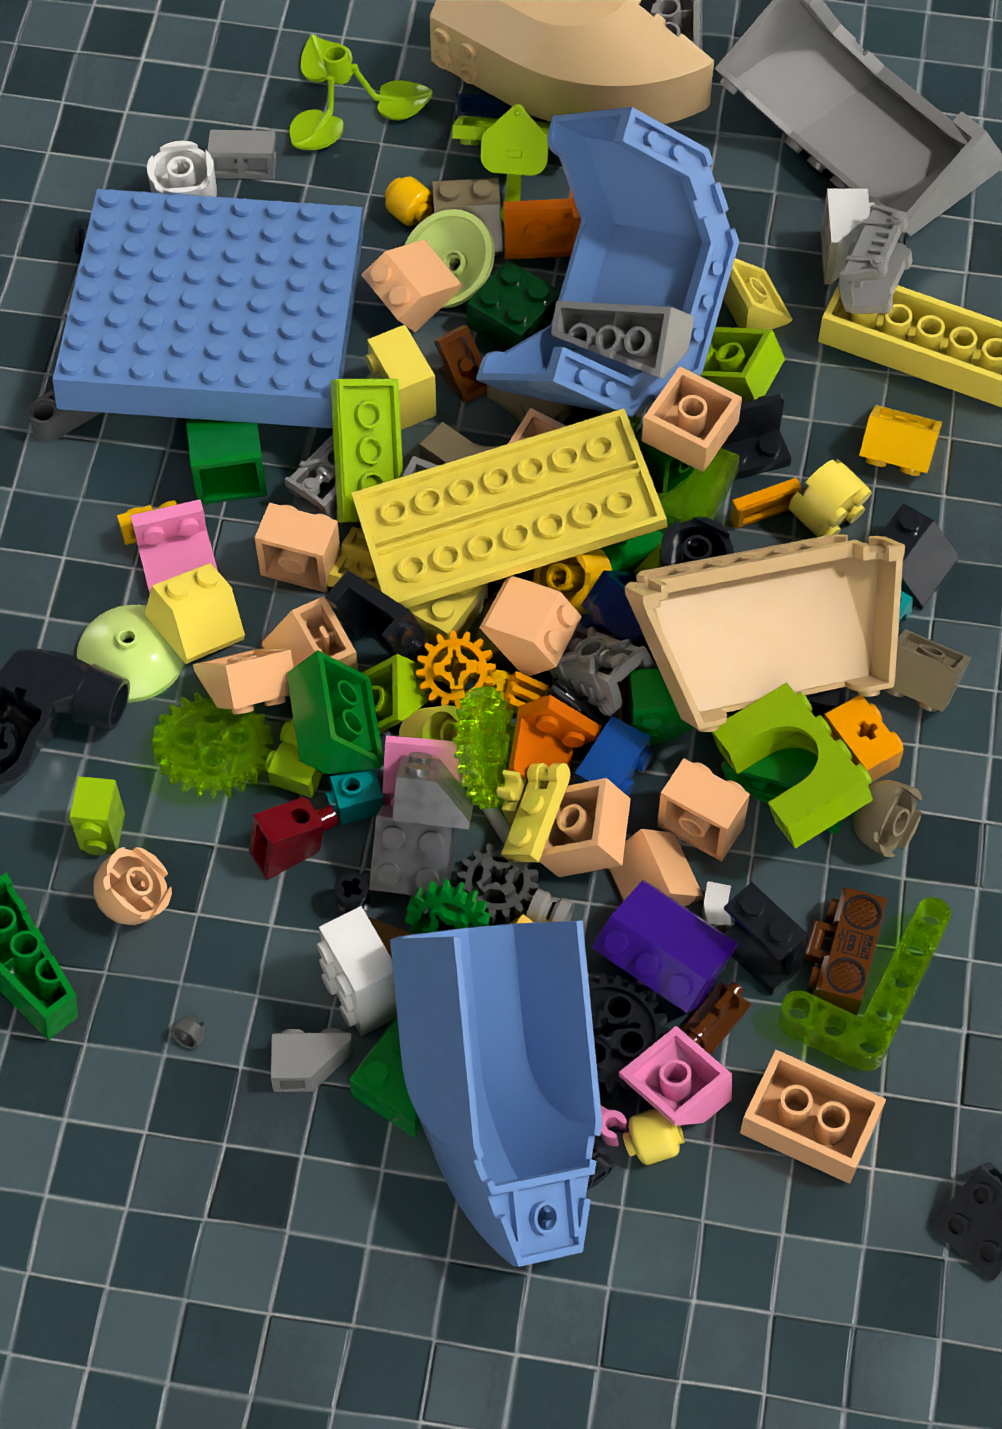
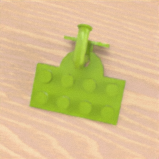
M514 104L500 118L458 116L453 124L452 139H460V144L479 145L481 141V161L483 166L490 172L507 174L505 202L521 201L522 175H537L546 167L549 147L547 136L551 122L534 121L525 111L523 105ZM502 207V209L500 210V218L504 222V211Z

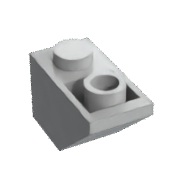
M336 1028L324 1029L320 1033H305L299 1029H287L282 1031L281 1034H272L271 1082L273 1091L313 1092L353 1054L351 1032L344 1033Z

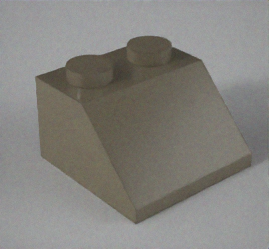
M499 179L432 181L433 212L457 209L473 214L489 229L494 242L495 256H503Z
M905 629L898 636L894 687L883 690L896 697H903L905 695L917 700L916 704L924 710L930 712L939 710L943 712L949 705L972 658Z

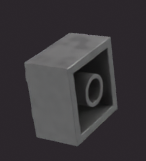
M382 805L376 816L369 890L415 896L418 887L427 890L429 881H434L438 887L443 886L445 879L450 881L456 828L392 821L393 806Z

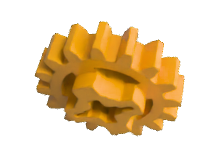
M451 630L450 639L445 640L440 634L436 635L438 644L434 647L432 644L426 643L424 646L429 653L428 656H418L417 658L418 662L425 666L423 669L416 670L417 678L426 679V681L419 685L421 691L431 690L432 692L428 698L429 702L434 703L441 699V706L455 703V706L462 711L463 703L468 702L472 708L476 707L475 697L477 695L484 699L488 697L484 686H494L495 680L488 676L489 673L496 672V664L487 663L493 657L492 651L486 650L482 652L483 640L480 638L472 643L471 634L467 631L462 639L457 638L455 630ZM461 648L473 653L479 661L466 658L462 654ZM448 650V654L441 662L434 663L442 652ZM454 657H457L461 670H464L460 672L457 686L451 672H448L453 669ZM479 677L476 685L465 692V687L472 679H478ZM434 681L447 684L451 689V694L438 688Z

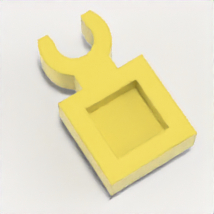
M503 770L502 774L505 778L504 787H497L496 792L499 798L504 799L501 810L511 827L528 782L526 779H521L519 772Z

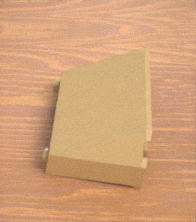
M832 534L640 571L636 575L637 582H629L625 586L627 599L681 719L694 726L698 731L712 732L718 730L719 725L727 721L726 712L744 709L786 682L795 693L801 691L804 695L847 687L858 691V694L861 696L871 697L879 695L880 690L894 687L905 545L885 536H870L869 543H862L858 540L848 541V535Z

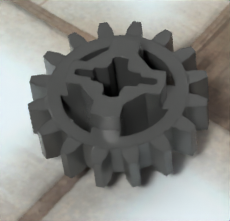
M491 843L487 844L486 853L484 854L474 849L473 861L463 859V871L457 872V883H465V892L469 893L472 890H477L476 901L486 900L485 912L491 915L489 920L491 925L496 921V917H502L503 922L509 924L511 914L514 913L517 917L522 915L524 911L523 906L529 908L532 896H534L539 888V884L535 883L538 881V870L531 869L532 862H514L512 859L508 861L501 855L505 843H502L499 851H494ZM479 873L480 880L476 882V887L473 888V880L476 874ZM522 879L523 887L520 893L517 894L515 887L519 886V881Z

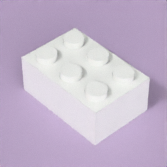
M362 906L320 926L321 942L317 943V948L322 957L319 959L324 972L321 976L331 995L338 994L342 1004L339 1006V1009L349 1027L355 1025L360 1035L363 1036L396 1019L397 1006L392 958Z

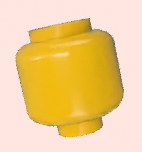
M411 176L396 178L387 187L384 195L386 209L404 225H416L432 215L433 193L417 179Z

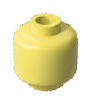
M655 1108L630 1117L628 1123L629 1132L623 1134V1140L629 1156L637 1155L639 1160L645 1165H652L677 1156L680 1144L685 1143L681 1125H673Z

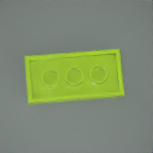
M398 379L330 380L338 523L360 522L352 492L403 476Z

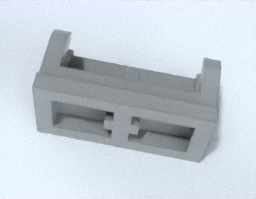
M210 130L207 152L213 160L215 179L275 180L277 152H275L276 132Z

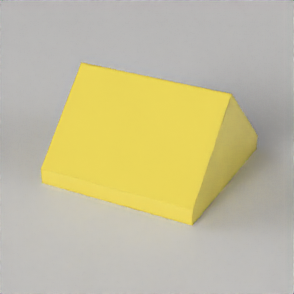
M735 258L723 299L738 327L775 329L789 324L793 319L765 269Z

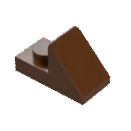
M461 325L434 340L444 363V366L440 367L438 371L463 403H467L487 392V384L476 380L482 358L468 326Z

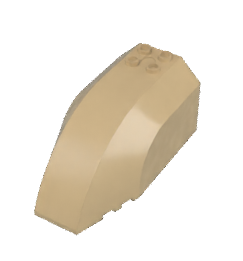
M436 0L430 14L432 62L439 68L452 72L466 83L477 86L511 106L521 104L528 114L550 122L554 115L633 107L662 124L675 122L706 110L710 106L714 60L682 33L678 37L665 27L666 20L657 13L653 17L639 5L642 0Z

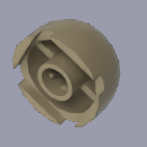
M882 780L869 786L873 801L852 813L853 829L865 847L880 855L892 858L896 856L892 851H894L897 845L903 850L916 832L922 813L916 810V799L922 801V795L917 788L905 783Z

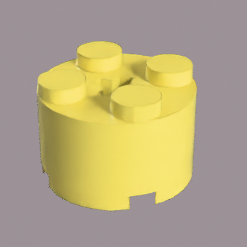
M839 459L836 462L830 460L809 477L805 482L808 487L804 491V495L802 496L797 491L788 509L817 537L839 534L841 530L839 526L846 520L852 524L862 515L865 510L862 504L871 496L872 491Z

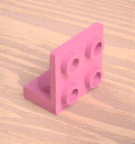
M200 499L130 515L149 593L152 585L211 563L217 570Z

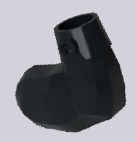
M18 649L0 669V789L16 785L28 774L40 750L51 741L58 731L60 722L73 719L78 724L110 730L116 728L127 706L130 693L129 680L96 664L90 665L70 654L47 649Z

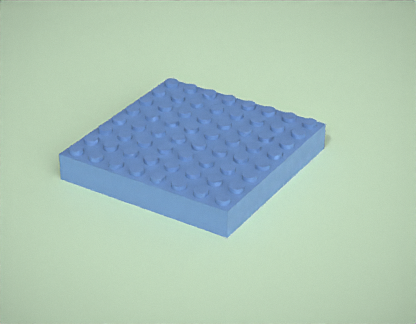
M97 189L53 375L57 409L333 428L330 380L343 379L363 241V207Z

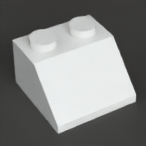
M827 189L821 225L824 284H832L839 278L840 271H844L847 264L845 263V258L848 255L852 242L857 241L863 219H868L871 205H875L874 202H869L868 189Z

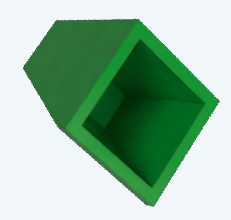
M186 418L193 481L197 500L200 499L202 505L268 496L257 423Z

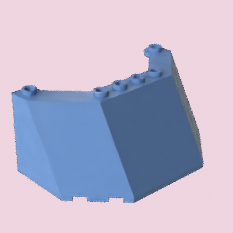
M633 107L554 115L548 131V145L550 150L560 158L581 218L558 301L673 307L694 316L689 351L667 376L661 379L552 336V320L551 325L509 350L487 353L481 361L476 380L503 392L606 413L625 408L627 416L633 417L643 411V407L657 399L679 366L698 376L702 374L738 249L739 239L735 228H730L725 214L729 208L720 182H715L710 168L713 160L708 148Z

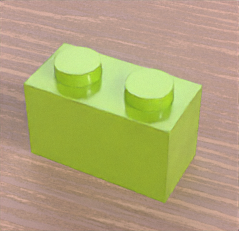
M78 776L70 820L79 848L92 855L114 853L119 847L125 817L116 780Z

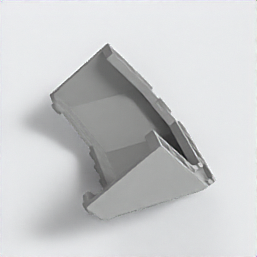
M772 0L715 67L716 71L723 77L719 83L733 95L738 91L787 136L784 142L797 154L803 150L810 156L807 162L818 172L822 173L826 169L833 176L830 178V181L837 188L868 189L869 202L906 212L908 227L905 233L911 237L1002 169V153L986 130L962 111L952 121L883 65L870 51L866 50L862 54L864 49L855 41L856 38L841 25L823 0Z

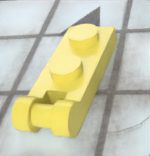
M532 763L527 771L529 782L501 852V855L508 861L512 859L514 862L539 863L570 780V769L565 763H553L550 767L544 763Z

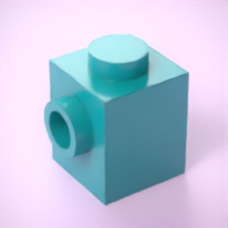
M375 769L345 772L330 776L332 791L326 792L328 805L333 808L335 813L338 812L341 825L377 816L382 805H384V800Z

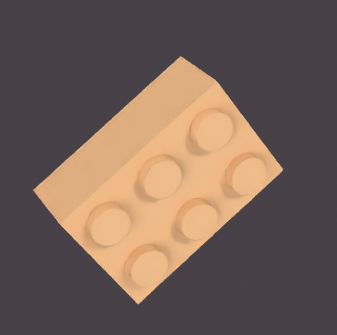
M775 1050L744 1115L740 1134L850 1184L881 1116L886 1099L781 1051Z

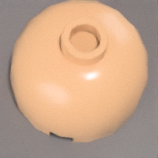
M123 847L111 854L98 867L93 882L94 898L100 910L116 923L126 925L141 924L160 914L169 905L172 889L171 887L167 889L164 877L168 873L163 864L156 856L139 847H135L133 850Z

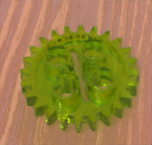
M495 687L471 688V691L465 692V698L460 699L462 709H456L459 722L453 725L458 732L457 737L453 738V742L457 747L454 758L459 759L460 763L457 773L463 774L461 786H467L466 796L467 798H472L473 805H479V809L502 808L504 799L497 796L496 790L497 787H504L505 778L502 773L503 770H508L516 726V724L511 722L513 711H507L508 700H502V692H496Z
M196 692L194 702L181 697L180 708L170 704L168 715L160 714L159 725L154 726V738H152L154 762L160 764L161 775L169 774V784L173 785L182 781V792L184 793L191 787H195L196 797H200L204 790L210 791L212 799L216 798L218 790H223L227 797H231V787L235 786L238 790L244 792L246 781L256 784L258 774L265 775L266 760L273 749V737H270L271 726L264 725V714L255 715V705L254 710L251 712L232 714V709L217 708L209 695L208 699H203Z

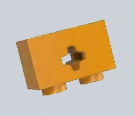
M858 695L824 715V719L832 731L831 737L835 741L841 739L852 755L850 760L855 766L861 763L869 773L872 782L899 767L904 751L901 739L894 731L890 732L882 722V716L878 708L872 703L869 704L863 696Z

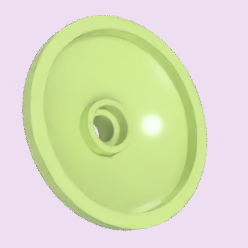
M457 209L443 210L424 219L409 235L405 245L426 240L464 286L442 308L454 307L468 301L486 283L490 276L495 257L493 238L486 225L473 214ZM460 262L459 267L454 270L455 265Z
M124 605L102 613L84 630L77 648L78 659L90 665L96 664L129 680L130 693L128 702L147 700L164 692L175 682L184 666L183 660L144 615L145 605ZM129 638H133V639H134V640H133L132 642H130V643H124V642H123L125 639H129Z

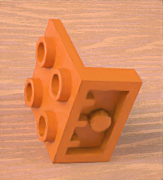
M551 695L520 705L508 770L519 772L521 779H526L529 782L527 771L532 763H544L548 767L553 763H565L571 769L573 749L596 741L601 734L602 726Z

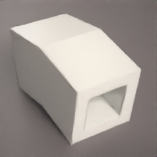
M708 881L702 909L703 920L719 931L726 932L730 928L731 918L724 910V906L728 903L731 885Z

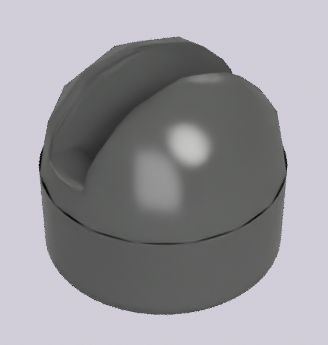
M195 1015L182 1017L171 1030L173 1038L180 1045L191 1050L197 1049L206 1034L205 1023L201 1022L198 1024L196 1022L198 1017Z

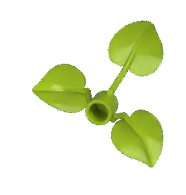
M311 34L302 53L301 71L303 76L309 81L317 83L325 80L328 81V108L326 113L318 109H312L297 115L290 125L291 144L297 149L319 150L332 145L339 139L344 129V123L341 118L332 116L334 111V83L338 85L345 84L350 81L352 74L356 76L371 98L379 102L377 106L379 114L391 120H404L415 115L432 98L433 91L418 83L396 80L383 84L380 88V94H377L360 73L358 65L352 64V53L346 46Z

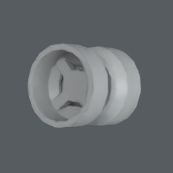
M538 888L531 900L526 917L532 922L570 921L575 902L565 898L560 900L554 899L549 892Z

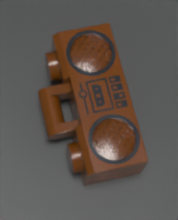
M848 887L842 888L840 899H831L826 920L832 921L833 925L821 921L812 922L803 957L808 961L822 964V967H813L808 988L815 990L813 1004L857 1016L888 898ZM825 936L834 939L830 953L821 951Z

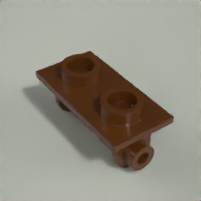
M720 982L681 1030L708 1054L712 1055L752 1004L741 997L744 990L739 984L731 982L729 985H725Z

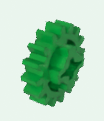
M445 879L442 887H438L434 881H429L427 890L422 887L417 888L415 897L411 896L405 923L411 925L409 933L421 934L467 928L469 923H472L471 927L488 926L491 915L485 912L486 900L476 901L477 890L467 893L464 891L465 883L460 882L455 888L451 887L449 879ZM429 907L428 912L424 914V910Z

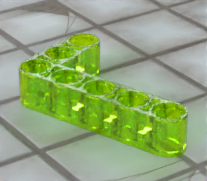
M928 897L919 903L863 1018L808 992L798 990L788 993L783 999L778 1019L781 1030L788 1036L859 1070L873 1071L879 1068L945 935L951 917V910L948 904L937 897ZM923 917H934L938 920L939 924H929ZM908 948H919L924 955H912ZM902 979L907 982L909 987H897L893 984L892 980ZM799 1009L807 1017L797 1019L792 1017L788 1011ZM887 1011L894 1019L883 1020L877 1016L876 1012ZM835 1026L841 1030L842 1034L832 1036L824 1028ZM871 1043L878 1051L875 1053L865 1052L860 1047V1044Z

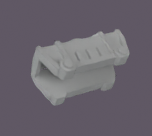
M871 205L868 219H863L857 241L852 242L848 255L845 258V263H847L845 269L840 271L838 288L846 312L855 314L890 313L893 307L892 296L904 270L909 269L913 262L912 251L906 245L897 242L900 235L905 233L908 227L906 212L883 205Z
M332 434L306 461L299 463V468L290 478L288 476L285 478V486L290 493L298 498H305L315 506H318L324 515L338 522L334 441ZM334 477L335 487L323 499L319 498L317 495L320 493V484L323 481L328 483Z
M578 623L564 651L565 654L562 655L557 667L547 671L553 681L560 677L564 683L580 696L584 697L586 695L589 698L587 702L598 706L602 714L611 716L623 703L617 682H621L633 670L657 669V666L646 647L634 646L628 639L620 641L598 633L594 627L587 629L582 627L581 623ZM612 667L613 671L607 675L599 672V668Z

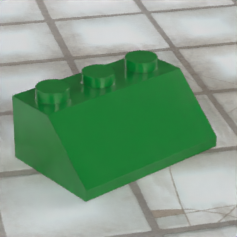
M318 650L287 672L300 762L325 774L379 769L384 766L369 676Z

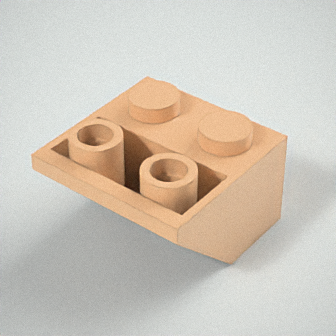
M325 596L291 610L262 642L263 649L291 650L294 667L318 650L358 671L356 651Z

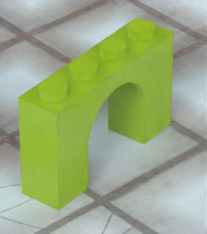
M786 682L727 718V721L719 725L718 730L712 731L718 750L737 774L769 754L785 748H802L818 756L816 766L808 777L768 802L776 825L796 849L873 801L868 786L872 783V779L861 763L855 766L850 760L852 755L841 739L835 741L831 737L832 731L821 715L815 717L812 714V707L806 696L801 691L795 693Z

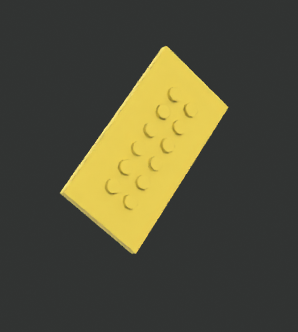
M625 408L352 492L381 591L406 608L668 527L667 518Z

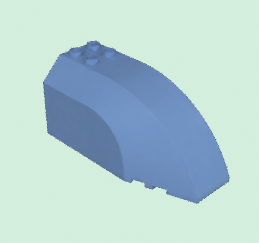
M583 920L470 927L405 935L390 939L401 1059L406 1087L442 1175L460 1208L484 1240L513 1266L520 1267L583 1252L591 1199L586 1198L589 1175L595 1174L596 1160H591L595 1136H600L602 1128Z

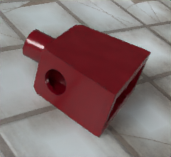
M304 797L254 814L249 853L266 880L317 854L321 849L323 832L338 825L337 815L330 805L315 811L309 800Z

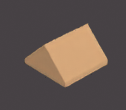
M640 829L625 841L622 866L608 868L622 901L630 895L642 880H645L682 906L693 904L704 898L675 833Z

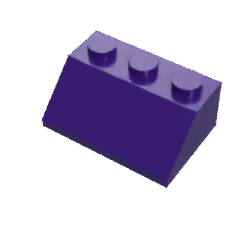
M642 880L610 916L592 948L688 1013L702 1005L739 943L645 880Z

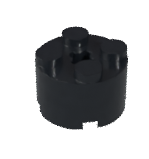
M693 517L692 520L682 523L679 520L670 525L662 537L658 568L733 554L734 546L729 538L730 534L719 522L707 517Z

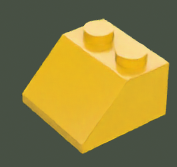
M875 405L869 416L859 456L866 457V462L874 466L886 467L887 463L900 466V471L909 475L920 476L921 472L928 473L942 422Z

